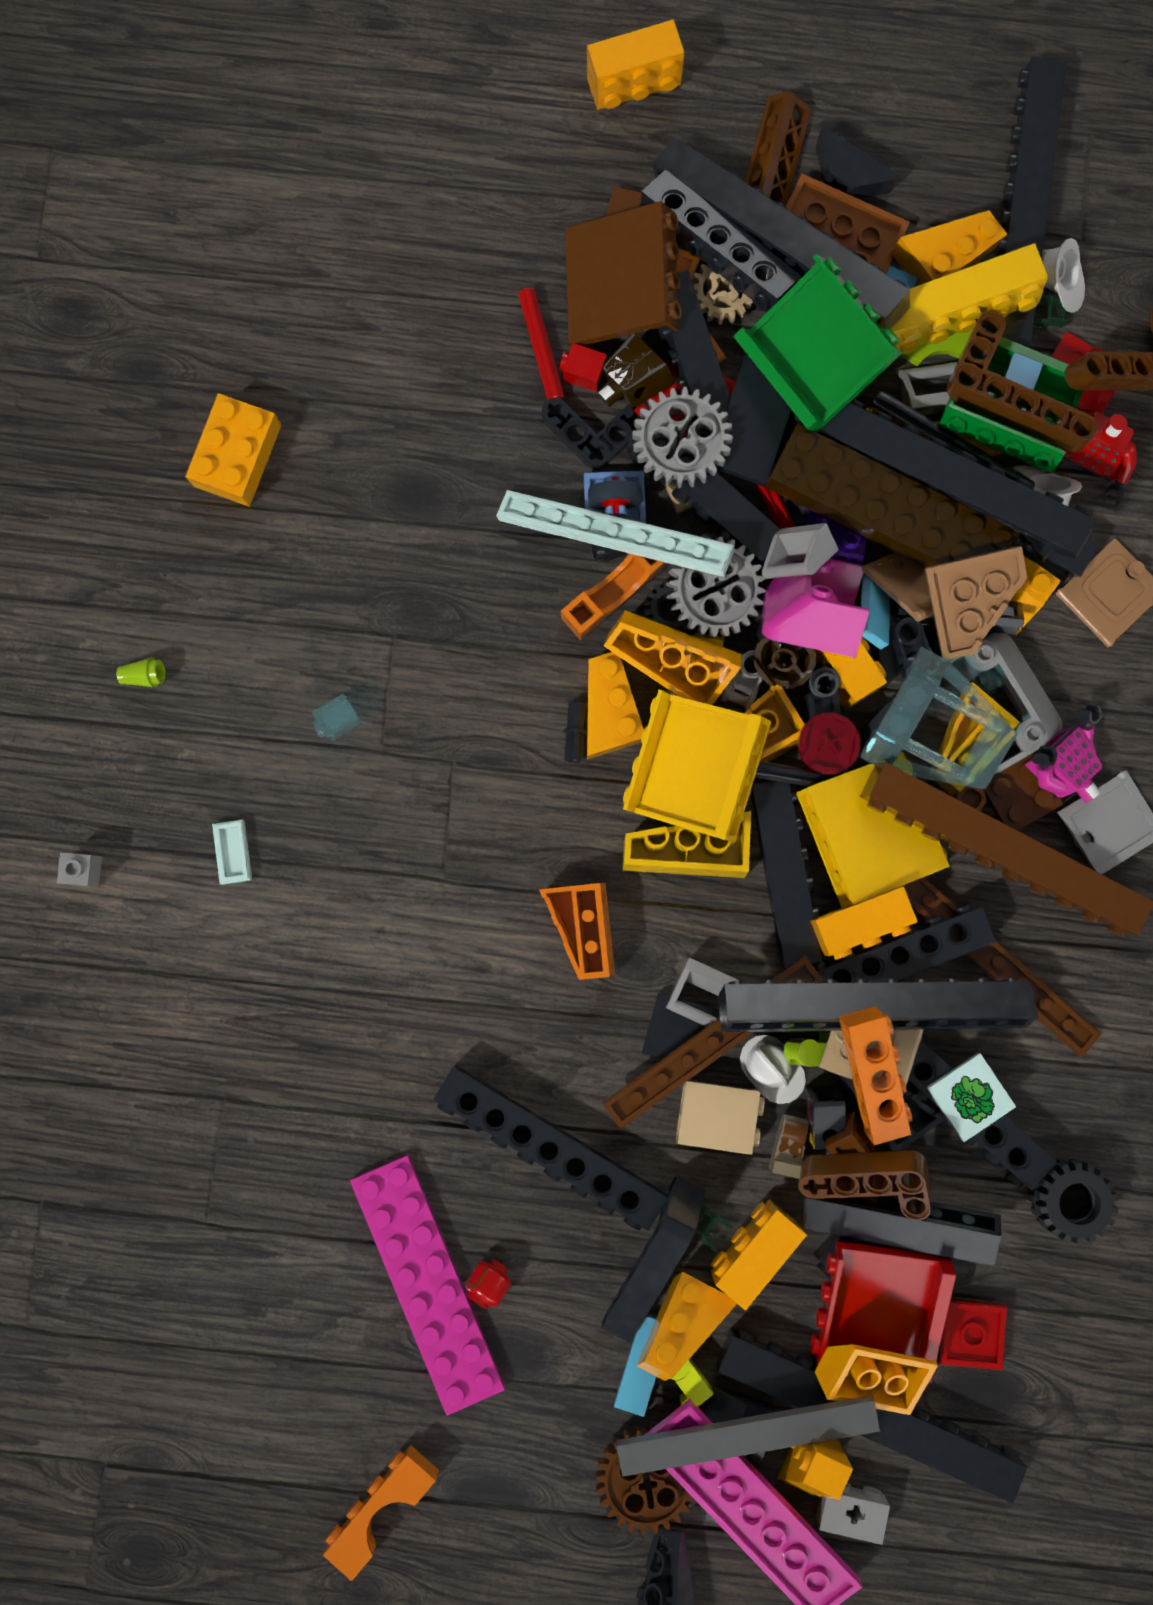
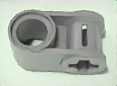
M754 650L748 651L743 655L741 668L727 685L721 698L723 702L729 700L743 706L744 711H747L754 703L762 680L758 672L752 674L744 668V662L747 659L755 658Z

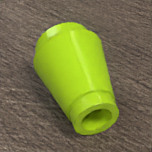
M151 657L119 666L116 676L120 684L155 688L158 684H163L165 681V667L161 660H155Z

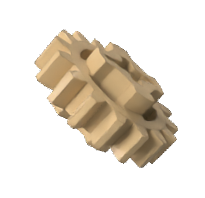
M702 264L700 267L701 274H694L693 282L695 284L693 286L702 313L706 312L708 314L707 322H710L715 317L718 318V324L722 325L724 318H728L732 324L735 321L736 314L743 318L746 312L745 308L751 309L753 301L742 293L740 299L739 293L733 288L731 283L720 274H715L705 264ZM705 283L707 284V289L709 290L706 297L703 292V286Z

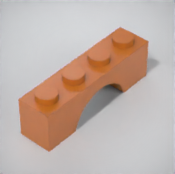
M629 553L623 562L605 579L591 589L583 591L561 610V619L581 641L668 567L670 563Z
M411 1445L404 1453L399 1450L387 1465L390 1470L383 1478L378 1475L367 1488L369 1495L363 1502L357 1500L346 1514V1517L349 1519L342 1527L337 1524L325 1539V1542L328 1544L323 1556L350 1581H353L373 1557L377 1545L371 1529V1518L380 1508L391 1503L401 1502L415 1506L436 1482L439 1470Z

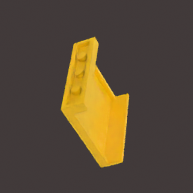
M658 690L657 697L652 700L650 706L651 717L648 726L642 732V747L639 756L633 762V777L630 786L624 792L623 810L735 843L771 721L759 715L751 713L748 715Z
M904 752L807 787L796 793L841 908L858 904L950 867L947 861L946 849L939 841L923 836L921 834L923 829L915 825L907 827L894 820L895 815L886 810L884 813H879L867 806L868 801L860 797L876 763L886 762L913 776L912 765L906 759Z

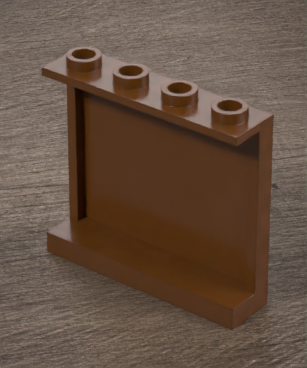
M662 201L565 228L568 342L570 346L575 343L594 350L593 343L662 326H668L675 332L679 331L681 307L678 302V289L680 288V277L677 272L679 248L676 243L678 218L676 213Z

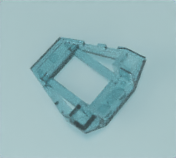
M920 647L905 673L907 676L877 730H873L859 757L874 765L886 762L913 777L986 789L1017 733L949 661ZM942 677L976 706L940 687ZM932 698L939 700L984 726L961 766L910 738ZM905 749L943 771L900 760L897 757Z

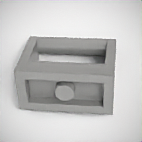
M957 362L899 370L903 403L924 416L943 413L949 399L947 392L916 396L910 381L952 375Z
M827 523L780 529L774 535L762 569V576L765 579L814 574L839 550ZM804 560V563L788 564L790 561Z
M688 958L682 967L666 1009L707 1027L718 1018L677 1000L685 981L718 996L724 984L737 981V979Z

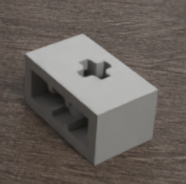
M847 1482L840 1500L829 1499L824 1496L819 1497L815 1520L820 1531L882 1545L890 1505L880 1490L869 1486H864L862 1490L851 1487V1484Z

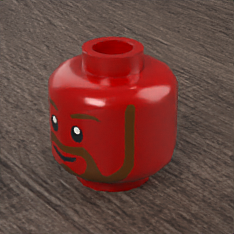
M492 1259L490 1264L485 1261H479L465 1281V1288L468 1291L466 1296L486 1310L489 1306L497 1307L511 1287V1280L506 1275L508 1268L495 1259Z

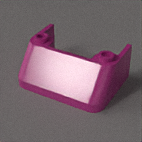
M830 558L812 575L781 577L770 581L766 585V592L763 598L762 634L774 641L856 658L869 615L868 608L854 606L863 576V571L861 570L865 565Z

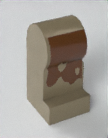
M786 1114L782 1115L769 1164V1169L772 1173L800 1178L805 1150L804 1144L808 1133V1119Z

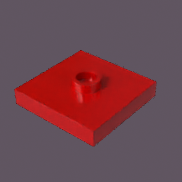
M950 1299L937 1362L940 1365L1003 1370L1007 1306L1004 1303Z

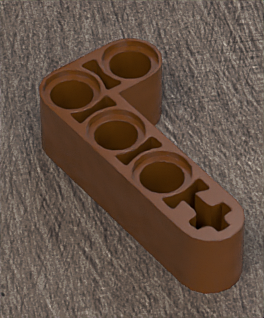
M917 1151L812 1155L805 1158L802 1162L799 1190L808 1198L898 1195L901 1211L907 1218L919 1221L924 1220L930 1214L931 1182L927 1161Z

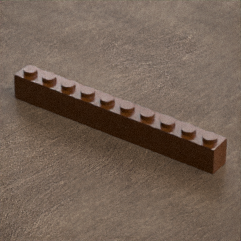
M886 762L875 764L860 795L861 798L868 801L867 806L879 813H884L886 810L894 814L896 822L907 827L915 825L923 829L921 832L923 836L934 841L942 839L950 843L948 846L950 850L961 855L969 853L975 856L977 864L988 869H993L994 866L1002 870V876L1016 883H1019L1021 880L1029 884L1028 889L1040 896L1046 897L1049 894L1056 898L1055 904L1068 910H1073V908L1080 910L1082 918L1099 924L1101 921L1109 925L1107 929L1109 932L1125 938L1126 934L1139 936L1153 907L1152 900Z

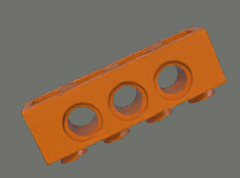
M876 1006L839 1016L864 1133L874 1145L911 1135L909 1122L912 1121V1114L908 1104L904 1103L902 1093L906 1092V1085L902 1075L898 1074L896 1064L900 1063V1057L896 1046L892 1045L890 1034L894 1033L890 1017L884 1015ZM877 1041L872 1049L866 1050L869 1043ZM883 1070L880 1077L873 1079L878 1071ZM889 1100L886 1106L879 1108L882 1102Z

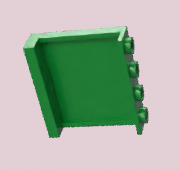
M815 254L813 258L817 263L750 330L741 328L733 337L808 430L818 432L903 352L896 345L900 342L897 335L889 327L883 329L877 322L880 318L878 312L869 303L864 306L858 299V296L861 294L859 289L850 280L844 282L839 276V273L842 271L840 266L830 256L825 259Z
M1001 337L987 370L1002 376L1003 371L1015 352L1040 362L1043 366L1034 390L1077 409L1084 390L1073 389L1066 382L1065 369L1069 364ZM971 354L974 358L981 359L978 355ZM959 380L963 385L970 386L967 381ZM988 392L991 397H994V393ZM950 396L938 425L1050 473H1053L1066 453L1063 448L951 399ZM1045 417L1048 422L1055 424L1051 418Z

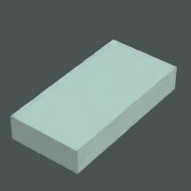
M245 820L212 824L220 885L252 881Z

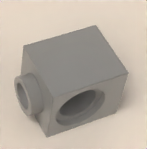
M60 853L57 884L99 887L102 857Z

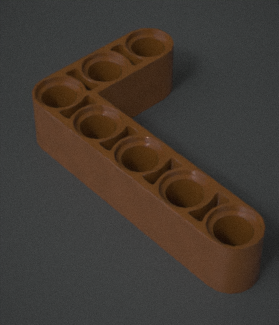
M1152 309L1151 312H1150V315H1149V320H1150V326H1151L1152 337H1153V309ZM1092 351L1066 367L1065 379L1070 387L1077 390H1153V352Z
M997 311L984 312L971 331L948 382L947 393L950 398L1067 451L1079 452L1084 449L1098 430L1094 417L987 370L1005 330L1006 321L1003 315ZM983 328L989 329L992 333L986 332ZM971 354H976L981 359H976ZM959 380L967 381L970 386L963 385ZM988 392L996 394L998 398L991 397ZM1016 404L1022 405L1026 411L1020 410ZM1045 417L1051 418L1055 424L1048 422ZM1074 429L1079 430L1083 436L1076 434Z

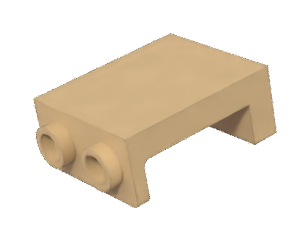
M689 1079L683 1084L676 1133L677 1144L752 1155L753 1147H758L760 1142V1128H756L757 1116L763 1115L765 1098L760 1097L761 1092L758 1089L731 1087Z

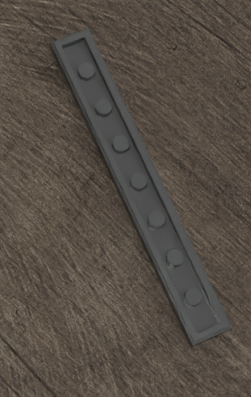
M873 1395L620 1439L616 1440V1448L622 1476L874 1433L879 1432L880 1428Z

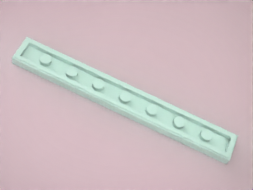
M510 490L506 491L496 515L498 520L721 577H725L734 553V546L732 544Z

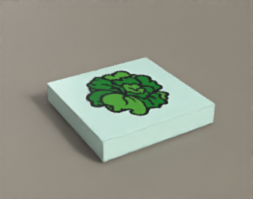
M976 1053L926 1087L963 1142L1016 1107L980 1053Z

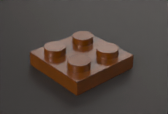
M1033 753L1001 772L988 776L977 783L985 791L986 800L998 820L1017 831L1063 805L1060 797L1039 787L1037 777L1026 767L1025 764L1034 756Z

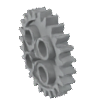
M687 387L683 388L681 395H677L675 389L671 388L670 397L666 398L662 392H659L658 403L652 399L648 400L650 411L643 408L640 409L642 419H635V427L638 430L633 431L632 434L633 440L638 441L633 444L634 452H641L637 456L638 463L647 462L644 467L645 473L655 470V481L665 476L666 486H669L674 479L677 480L678 488L682 487L683 480H688L689 485L694 487L695 478L698 477L705 483L706 472L716 476L717 468L715 465L724 467L725 459L723 456H729L731 450L727 445L732 444L733 436L727 433L731 431L732 424L724 423L727 420V412L718 413L720 402L710 405V394L700 399L699 389H696L691 396L688 395ZM674 413H681L686 418L676 422L670 416ZM694 416H698L699 418L690 426L688 430V439L683 438L680 441L678 447L676 448L675 454L670 460H668L666 457L675 449L677 445V436L682 437L685 434L691 419ZM699 429H708L711 435L702 438L696 432ZM662 437L669 441L664 447L656 446L653 443L655 439ZM689 453L695 459L690 463H684L679 457L682 454Z
M718 537V538H716V540H715V541L724 542V541H723V537ZM732 539L727 542L735 546V540ZM743 545L736 550L734 549L725 577L678 566L679 569L669 570L668 573L675 577V580L666 583V586L674 588V593L669 594L667 598L676 599L677 602L671 607V611L681 610L682 613L677 620L688 619V630L693 629L697 625L698 635H703L708 629L710 638L716 637L718 630L722 637L729 636V628L733 633L740 632L739 624L744 627L749 626L750 621L747 616H758L757 611L753 607L761 606L764 603L757 598V595L766 592L765 589L758 587V583L765 580L763 576H756L755 573L761 568V565L752 566L750 563L755 555L751 554L746 557L743 555L746 546ZM693 572L701 577L702 584L700 588H696L691 583ZM736 574L739 575V580L697 601L693 600L695 594ZM733 587L737 588L741 594V599L738 603L731 598V589ZM706 600L712 602L715 607L712 616H709L704 610Z

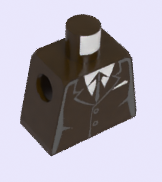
M633 333L603 365L602 370L609 384L598 394L608 407L612 406L621 397L632 407H638L675 383V380L667 364Z

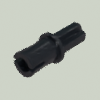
M568 702L567 728L563 730V733H566L564 760L569 763H580L583 755L584 735H587V730H585L587 703Z

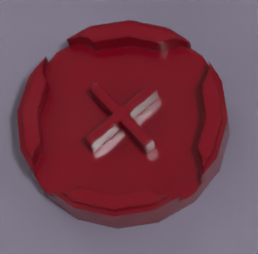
M822 713L812 717L802 726L798 736V751L802 761L811 770L820 774H837L847 770L857 760L861 750V737L856 727L852 724L853 722L848 717L838 713Z

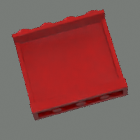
M836 1241L834 1253H829L827 1257L826 1270L829 1273L828 1281H823L821 1299L824 1301L823 1308L818 1307L816 1313V1327H819L818 1333L812 1334L811 1353L816 1354L817 1366L827 1347L851 1344L936 1361L956 1277L951 1258L929 1253Z

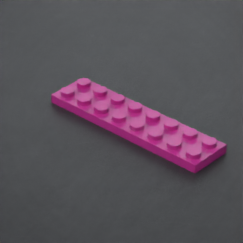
M409 1154L352 1178L350 1183L446 1415L448 1416L504 1391L505 1385L469 1298L466 1296L464 1286Z
M689 1399L645 1435L706 1425L712 1422ZM744 1455L666 1469L795 1605H840L862 1588L861 1578Z

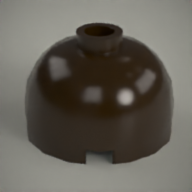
M765 636L759 640L755 649L754 666L759 676L774 687L779 685L786 686L785 689H793L803 685L812 675L817 663L816 649L774 641Z

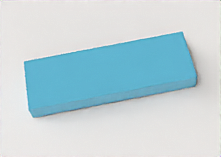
M863 572L861 607L868 608L869 615L862 637L881 650L889 645L891 597Z
M648 1314L634 1336L614 1401L615 1408L642 1417L645 1415L656 1376L636 1366L657 1318Z

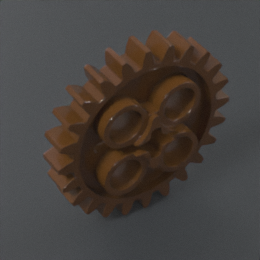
M639 1425L636 1426L635 1435L633 1436L626 1429L624 1430L625 1439L646 1434H642ZM649 1425L647 1432L653 1428L652 1425ZM614 1436L613 1444L615 1448L604 1447V1454L608 1459L599 1458L598 1466L603 1470L595 1471L596 1480L600 1481L596 1485L597 1494H603L599 1498L600 1505H609L606 1509L608 1518L617 1514V1526L627 1521L628 1532H632L636 1525L640 1526L641 1535L645 1534L647 1526L652 1527L654 1534H658L659 1524H663L667 1530H670L669 1520L673 1518L676 1522L680 1523L679 1511L689 1513L690 1509L686 1500L695 1501V1499L666 1469L649 1472L654 1506L649 1507L643 1473L622 1476L616 1448V1440L619 1439ZM663 1488L673 1490L667 1497L658 1496V1492ZM631 1494L641 1496V1499L636 1503H630L626 1500Z

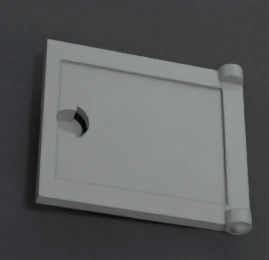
M1127 770L1121 771L1116 777L1099 786L1100 794L1093 800L1085 803L1080 798L1057 812L1072 835L1074 844L1081 850L1092 870L1100 874L1107 872L1153 843V813ZM1086 831L1092 834L1093 842H1091V837Z

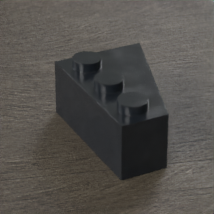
M832 1073L860 1115L853 1080ZM906 1089L903 1099L904 1103L908 1104L912 1114V1121L909 1122L911 1135L884 1142L881 1145L886 1151H901L945 1120V1118L934 1112L920 1098ZM889 1100L882 1102L879 1108L886 1106Z

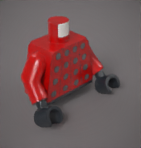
M1099 412L1093 413L1091 416L1097 422V433L1085 448L1079 452L1063 449L1066 451L1063 459L1110 482L1114 479V484L1106 488L1103 500L1104 502L1106 501L1109 493H1116L1118 499L1115 506H1117L1122 501L1124 495L1123 485L1128 483L1138 461L1136 445L1131 441L1134 431L1127 427V420L1122 415L1115 414L1109 418ZM1074 429L1076 434L1083 436L1079 430Z

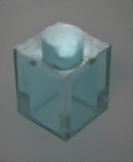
M344 694L312 711L316 719L312 722L314 729L320 738L326 736L331 742L363 724L351 702Z

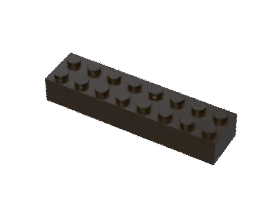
M798 423L766 486L767 489L925 567L1015 547L1021 535L1020 532L827 437L808 430Z

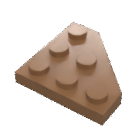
M1021 546L925 567L943 661L975 654L992 626H995L1008 607V603L1018 588L1020 589L1027 579V573Z

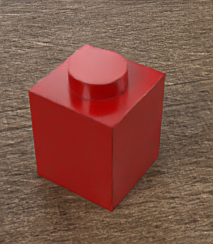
M573 343L570 352L565 351L561 359L559 369L563 370V381L597 392L604 374L602 368L607 362V354Z

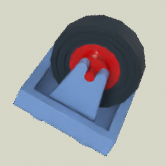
M644 471L584 473L585 509L646 523Z

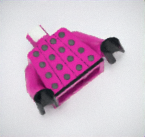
M1088 705L1086 710H1079L1076 713V718L1082 723L1060 732L1057 737L1045 746H1040V751L1034 754L1025 764L1037 777L1040 788L1060 798L1077 792L1085 803L1093 800L1100 794L1099 789L1091 780L1102 769V763L1096 755L1093 742L1094 725L1100 721L1102 716L1100 707Z

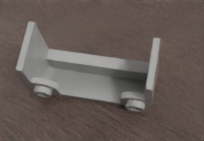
M992 633L983 639L981 646L975 654L963 656L969 666L976 671L984 672L992 669L1023 720L1017 726L1014 734L1020 751L984 771L987 777L1001 772L1037 751L1040 746L1046 745L1060 734L1062 720L1011 636L1003 633ZM963 657L941 661L936 664V671H927L924 674L929 678Z

